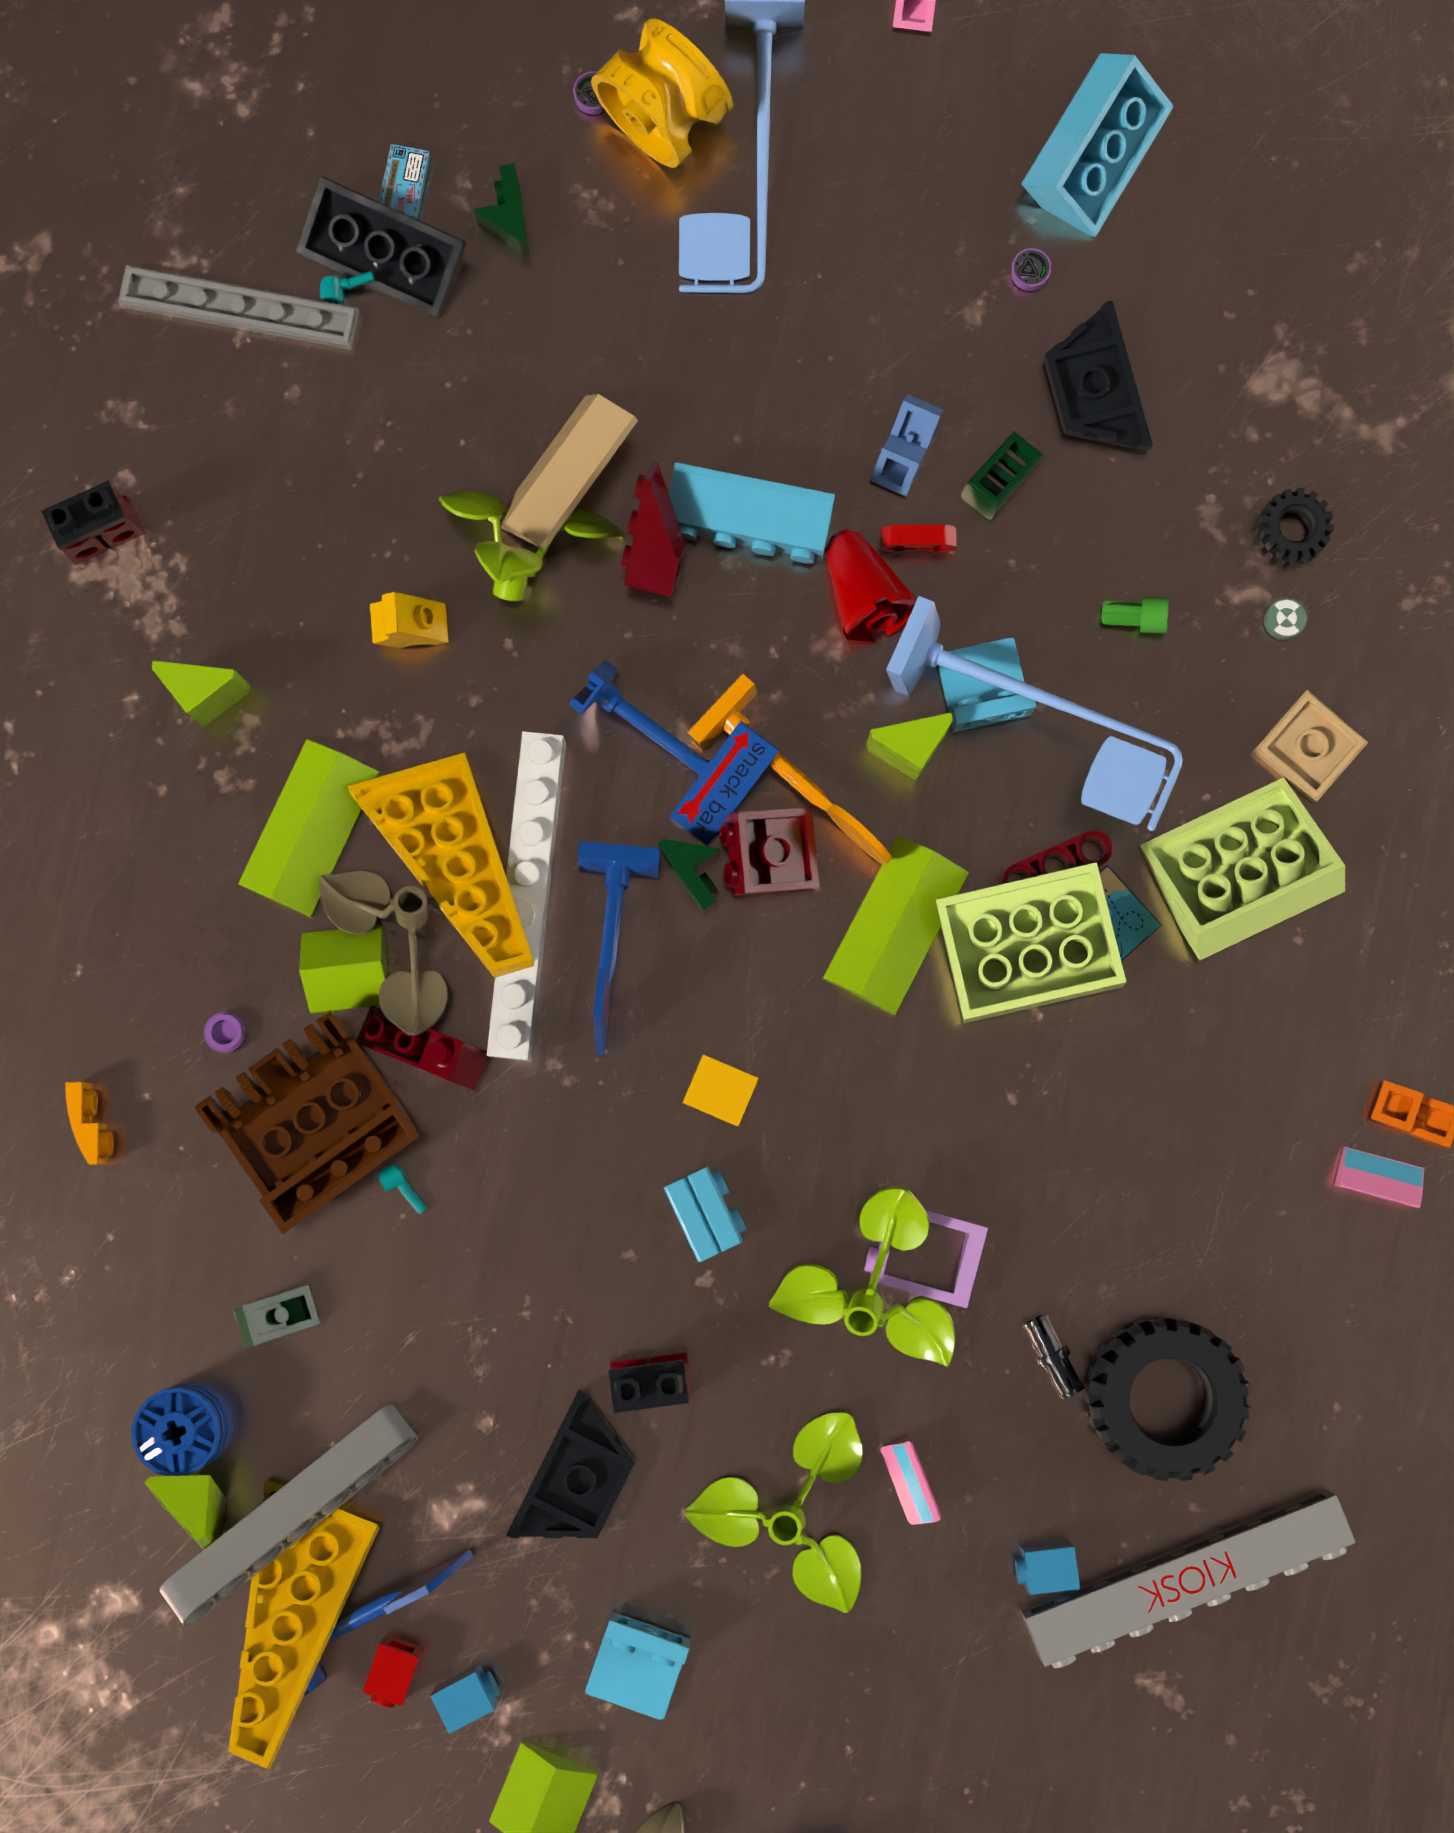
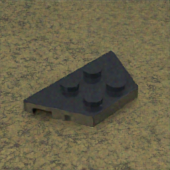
M1113 300L1107 301L1098 312L1085 323L1082 322L1071 332L1070 336L1056 344L1044 356L1043 360L1064 434L1143 451L1149 450L1153 444Z
M578 1390L506 1536L510 1538H598L635 1463V1459L585 1391Z

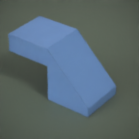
M907 394L892 431L881 450L870 481L907 496L933 438L943 409Z

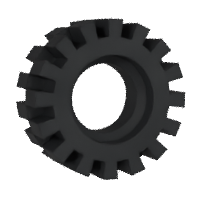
M1291 488L1286 489L1282 494H1276L1262 509L1256 521L1259 525L1255 530L1256 537L1260 536L1261 540L1258 545L1260 549L1266 547L1268 550L1266 556L1270 560L1275 556L1279 558L1277 563L1284 565L1286 562H1290V566H1298L1301 562L1305 564L1317 556L1331 539L1329 535L1334 530V524H1330L1333 514L1332 511L1326 512L1324 509L1328 505L1324 499L1320 503L1315 499L1318 495L1317 493L1312 491L1309 495L1304 494V488H1298L1295 492H1292ZM1296 513L1306 519L1309 525V533L1304 540L1291 541L1283 536L1280 530V520L1284 515Z

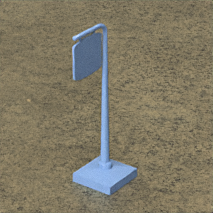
M725 0V27H753L752 33L756 35L758 274L756 280L749 285H734V280L750 276V218L729 213L689 214L679 218V275L686 279L695 280V285L682 284L679 286L680 292L748 293L758 289L764 281L766 272L772 35L776 34V27L803 28L805 0ZM698 280L730 281V285H698Z
M921 596L918 597L886 669L896 692L910 697L926 665L931 667L940 665L1169 750L1173 754L1175 761L1170 775L1167 776L1164 775L1167 763L1166 757L1113 736L1108 737L1090 768L1081 796L1083 805L1136 826L1142 822L1147 813H1151L1152 816L1147 828L1149 831L1155 830L1182 768V753L1176 745L943 650V645L936 643L941 622L934 601ZM1162 779H1165L1167 782L1155 809L1152 810L1150 807L1157 795Z

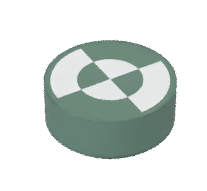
M1290 598L1275 601L1264 615V626L1267 632L1278 640L1293 639L1304 629L1307 622L1304 607L1298 601Z

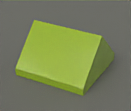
M162 661L152 662V670L184 711L203 727H206L246 696L250 690V684L233 669Z
M946 713L871 729L866 743L868 751L916 781L945 737L953 721L952 714Z
M376 924L369 933L359 935L349 934L340 929L302 933L299 972L310 1014L328 1012L329 1010L340 1011L380 1006L379 990L381 984L389 976L383 924Z
M210 1475L150 1476L144 1482L160 1504L203 1550L223 1535L226 1497Z
M522 1740L489 1822L503 1833H575L598 1772Z

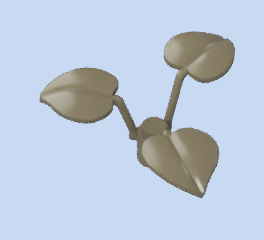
M350 871L334 875H320L319 892L323 908L331 922L346 933L355 935L369 933L375 927L377 917L385 919L395 910L398 924L408 929L411 973L398 971L385 979L379 990L380 1007L387 1019L406 1034L418 1035L427 1031L442 1016L447 1005L448 991L443 977L438 972L424 971L419 973L416 929L422 927L427 922L429 909L438 915L443 914L442 910L433 903L431 897H426L424 891L415 886L401 888L395 894V897L390 899V890L386 881L381 876L369 871Z

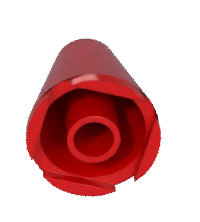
M845 529L832 535L829 539L830 543L825 548L842 632L848 643L851 645H867L876 642L873 637L875 634L885 631L889 637L903 629L917 601L913 593L860 532Z

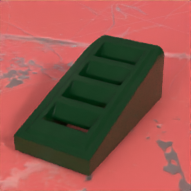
M1013 431L966 483L961 498L985 518L992 520L1043 460L1045 455ZM1011 450L1023 459L1026 465H1021L1007 453ZM999 462L1003 464L1006 468H1008L1010 471H1012L1016 476L1013 477L1003 468H1001L998 465ZM991 475L995 480H997L999 483H1001L1005 488H1004V489L1000 488L997 484H995L992 480H990V479L988 478V476Z

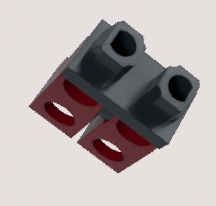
M109 480L41 511L57 547L75 565L108 551L104 540L112 548H115L145 534L130 498L126 495L121 496L117 489L113 488Z
M688 1351L651 1356L652 1364H647L646 1357L609 1362L610 1369L608 1372L614 1413L689 1403L693 1388Z

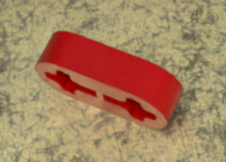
M889 525L881 528V550L885 552L945 553L957 549V529L951 525Z

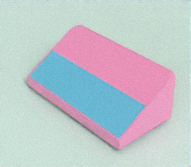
M1343 1147L1334 1186L1405 1206L1420 1208L1424 1168L1349 1147Z
M906 1436L883 1445L881 1453L908 1522L916 1525L941 1520L940 1517L942 1516L912 1440Z

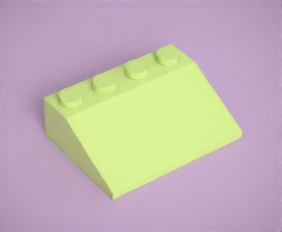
M1284 777L1140 845V850L1182 934L1199 960L1345 892V864Z
M1097 862L936 900L964 1024L1117 989L1126 984Z

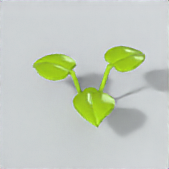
M463 490L440 495L439 502L441 501V504L453 514L474 520L488 519L493 524L494 541L477 543L475 555L486 572L494 580L492 592L495 596L508 601L523 600L528 577H535V573L542 568L543 561L541 559L550 544L545 550L539 548L536 554L526 549L509 547L503 544L499 516L505 515L507 505L491 494ZM574 509L558 531L565 530L570 535L583 538L624 537V533L611 521L597 513L583 509Z
M889 1187L878 1191L868 1199L861 1211L860 1228L862 1234L869 1240L882 1242L867 1289L855 1292L850 1301L845 1290H837L838 1280L833 1272L817 1264H802L787 1273L769 1302V1307L787 1317L812 1324H831L837 1322L845 1315L846 1327L850 1332L858 1336L871 1335L875 1332L877 1326H884L885 1321L888 1319L886 1325L887 1338L897 1350L908 1356L931 1360L944 1366L950 1364L955 1348V1329L952 1318L944 1306L931 1298L924 1296L914 1297L909 1301L906 1308L901 1304H896L882 1313L884 1303L875 1290L889 1246L892 1245L894 1248L903 1251L915 1249L925 1241L929 1232L930 1224L926 1210L913 1193L903 1187Z
M831 1412L821 1415L806 1424L795 1440L793 1447L795 1462L799 1466L811 1470L794 1504L781 1505L770 1517L764 1511L757 1510L759 1496L751 1484L738 1477H724L710 1484L686 1509L685 1515L702 1534L725 1546L741 1547L755 1541L760 1531L757 1518L763 1521L765 1527H768L769 1535L776 1543L780 1545H791L793 1543L809 1545L811 1548L802 1550L797 1555L793 1564L792 1575L797 1588L803 1595L816 1603L833 1607L843 1613H849L857 1599L861 1584V1563L856 1549L847 1539L840 1535H829L819 1545L813 1538L802 1535L806 1518L800 1508L818 1474L829 1483H841L854 1476L862 1462L863 1447L853 1416L847 1412Z

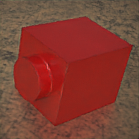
M384 1636L376 1651L363 1693L371 1695L370 1700L377 1705L387 1708H394L395 1704L402 1706L408 1697L424 1649Z

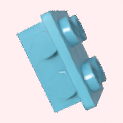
M1013 638L948 651L1024 682ZM937 665L948 713H951L953 718L951 723L953 733L1031 716L1037 708L1035 700Z
M612 1611L586 1686V1694L658 1720L664 1719L682 1664H685L690 1649V1638Z

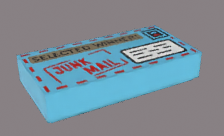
M391 144L379 202L418 219L431 160L430 151Z

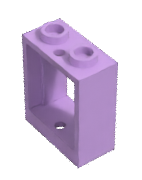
M926 1211L930 1223L966 1232L950 1292L884 1274L891 1245L889 1246L877 1284L967 1308L988 1228ZM882 1242L878 1243L877 1248H869L864 1266V1271L871 1272L869 1281Z

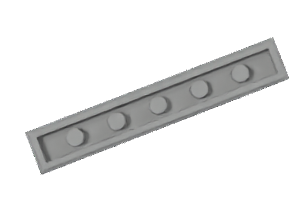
M129 265L125 267L118 304L122 308L352 350L360 313L358 308Z

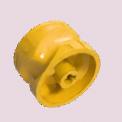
M655 18L648 19L644 24L639 52H627L620 48L591 80L596 97L616 125L647 155L670 168H676L692 152L688 144V132L692 125L699 122L707 126H716L733 108L732 96L727 85L706 56L674 27Z

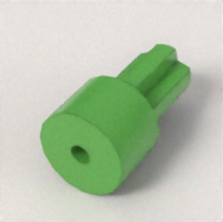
M1143 596L1142 602L1105 601L1102 606V623L1105 625L1140 626L1141 633L1167 634L1169 597Z

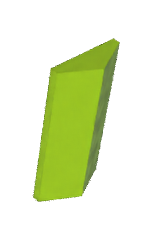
M306 739L238 884L312 918L321 900L319 877L320 875L333 874L363 811L351 796L348 786L377 778L380 772L341 752Z
M898 835L889 851L892 860L887 865L882 864L823 977L827 981L894 1016L941 928L936 900L958 895L969 874L968 871L937 852Z

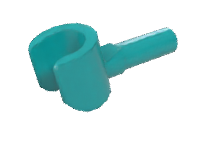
M372 271L343 279L337 276H326L320 283V298L324 299V302L341 304L343 302V290L375 281Z
M391 1165L380 1170L378 1178L386 1192L398 1187L419 1214L427 1209L407 1183L405 1173L400 1166Z

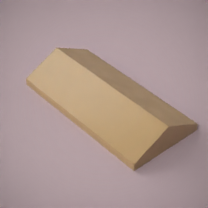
M600 394L586 395L507 503V512L505 515L499 516L501 528L545 550L638 422V419Z

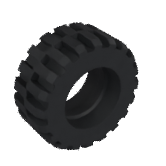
M1155 1317V1319L1151 1320L1141 1319L1134 1321L1131 1327L1127 1329L1120 1328L1112 1334L1113 1340L1107 1346L1102 1344L1096 1355L1099 1358L1095 1366L1090 1365L1087 1377L1090 1379L1089 1389H1085V1402L1089 1404L1090 1413L1087 1415L1102 1445L1131 1470L1161 1481H1168L1169 1478H1176L1180 1482L1192 1480L1193 1474L1200 1472L1205 1476L1214 1471V1464L1220 1459L1226 1462L1234 1454L1230 1448L1237 1440L1242 1443L1247 1432L1242 1429L1245 1419H1251L1252 1407L1247 1405V1395L1252 1394L1250 1382L1244 1379L1242 1372L1246 1369L1240 1358L1235 1357L1231 1352L1232 1347L1203 1326L1170 1317ZM1159 1359H1177L1187 1363L1198 1373L1204 1385L1205 1400L1199 1418L1187 1431L1175 1437H1159L1148 1433L1137 1423L1130 1409V1391L1135 1378L1145 1366Z

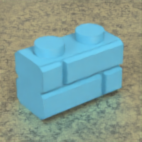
M708 1166L664 1187L698 1263L743 1242L740 1233L747 1229L738 1209L735 1208L729 1211L723 1196L730 1192L720 1171L711 1173Z

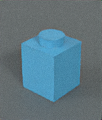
M1069 1540L1020 1546L1022 1558H1015L1018 1584L1025 1583V1588L1030 1595L1080 1589L1075 1546Z
M480 1664L436 1686L430 1697L448 1733L451 1734L494 1711L498 1703L496 1696L500 1695V1691L491 1672L484 1673Z

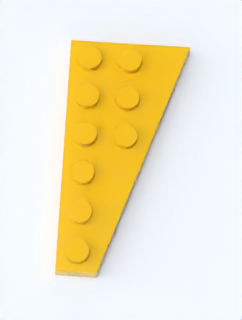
M465 752L348 786L351 796L494 978L535 966Z
M265 1478L264 1501L281 1489L283 1485ZM337 1508L251 1578L245 1623L246 1635L244 1650L241 1652L239 1667L241 1672L238 1694L235 1697L228 1748L229 1753L268 1770L271 1769L378 1533L379 1526Z

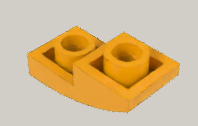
M65 1082L70 1124L83 1156L89 1165L107 1164L108 1156L113 1154L114 1138L111 1131L108 1132V1124L92 1123V1115H96L98 1110L97 1092L92 1091V1083Z

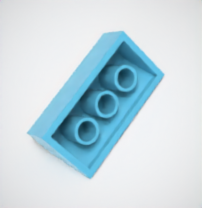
M1100 53L1021 184L1042 209L1089 236L1096 237L1174 107L1135 55Z
M675 462L670 499L684 539L696 540L697 536L711 538L713 544L721 547L734 548L736 544L751 546V551L761 555L773 556L776 551L791 554L790 558L801 563L811 564L814 563V559L823 561L835 494Z

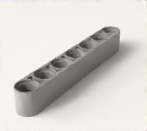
M391 1404L381 1408L168 1578L159 1590L161 1595L184 1626L195 1623L406 1454L418 1441V1435L394 1405Z

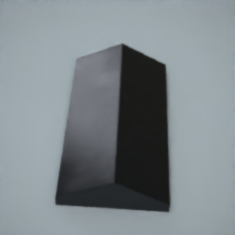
M320 177L296 253L349 277L372 271L375 281L365 284L438 317L459 277L466 241L326 177Z

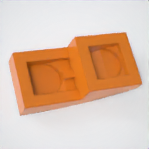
M1384 1080L1371 1119L1450 1149L1454 1139V1106L1424 1096V1093Z

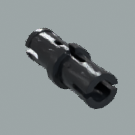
M1044 1313L1035 1317L1036 1320L1026 1322L1024 1327L1028 1330L1041 1356L1038 1358L1041 1367L1047 1368L1061 1400L1073 1396L1074 1391L1076 1393L1081 1392L1085 1387L1068 1358L1070 1351L1067 1345L1062 1346L1048 1314Z

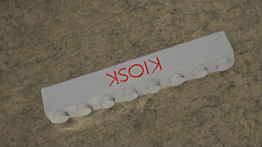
M1325 1490L1021 1612L1044 1667L1052 1664L1053 1668H1060L1073 1663L1076 1660L1075 1655L1091 1649L1092 1653H1097L1111 1648L1115 1645L1114 1639L1126 1634H1130V1637H1138L1149 1633L1154 1629L1152 1624L1168 1618L1169 1622L1182 1620L1192 1614L1191 1608L1207 1603V1606H1216L1228 1601L1231 1598L1230 1593L1244 1587L1246 1591L1262 1588L1270 1583L1269 1577L1284 1572L1286 1576L1300 1573L1308 1568L1307 1562L1322 1557L1323 1560L1340 1557L1347 1552L1345 1547L1356 1542L1337 1495Z

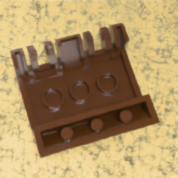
M329 1010L316 1020L328 1038L325 1039L313 1024L303 1029L309 1042L319 1050L311 1057L307 1058L298 1044L293 1042L292 1039H288L282 1045L294 1061L293 1063L277 1047L248 1068L255 1081L260 1085L259 1087L244 1071L236 1076L241 1090L251 1098L241 1106L232 1094L222 1086L214 1093L226 1110L211 1096H208L195 1106L211 1133H219L263 1196L259 1200L282 1234H285L420 1137L401 1102L358 1041L332 1010Z

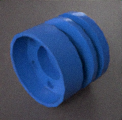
M195 1381L178 1383L147 1398L136 1412L131 1429L133 1448L141 1462L154 1473L164 1476L190 1475L219 1458L229 1445L234 1429L232 1410L225 1397L212 1386ZM176 1425H184L186 1433L182 1436H173L171 1429Z

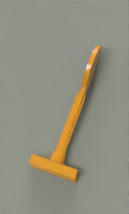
M742 674L688 731V734L692 737L691 742L704 752L723 730L730 735L740 721L752 728V722L740 712L757 695L755 684ZM780 752L776 754L769 764L774 771L811 804L826 811L836 825L868 855L883 865H887L892 860L890 853L870 831L844 809L832 804L823 790Z

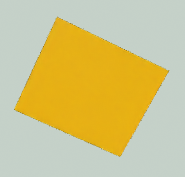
M702 1055L682 1103L739 1126L759 1078Z

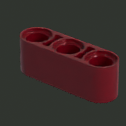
M1087 831L1011 865L1000 876L998 885L1008 883L1009 875L1014 873L1022 874L1026 879L1048 874L1045 868V861L1049 857H1057L1062 860L1065 870L1096 862L1099 868L1112 856V841L1102 831ZM1085 841H1094L1100 846L1102 853L1099 860H1089L1084 856L1082 845Z

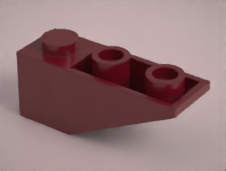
M652 461L646 476L639 474L636 482L634 498L639 499L640 503L638 511L632 510L629 519L627 534L633 535L632 546L626 545L624 549L621 568L627 570L624 585L671 597L679 578L685 541L659 464Z
M370 1006L357 1037L360 1045L472 1090H475L488 1058L486 1056L487 1051L430 1028L418 1035H408L388 1020L382 1010L375 1006Z

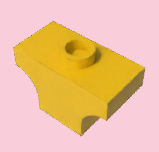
M391 592L383 594L382 601L370 604L373 644L403 648L412 645H439L449 642L446 603Z

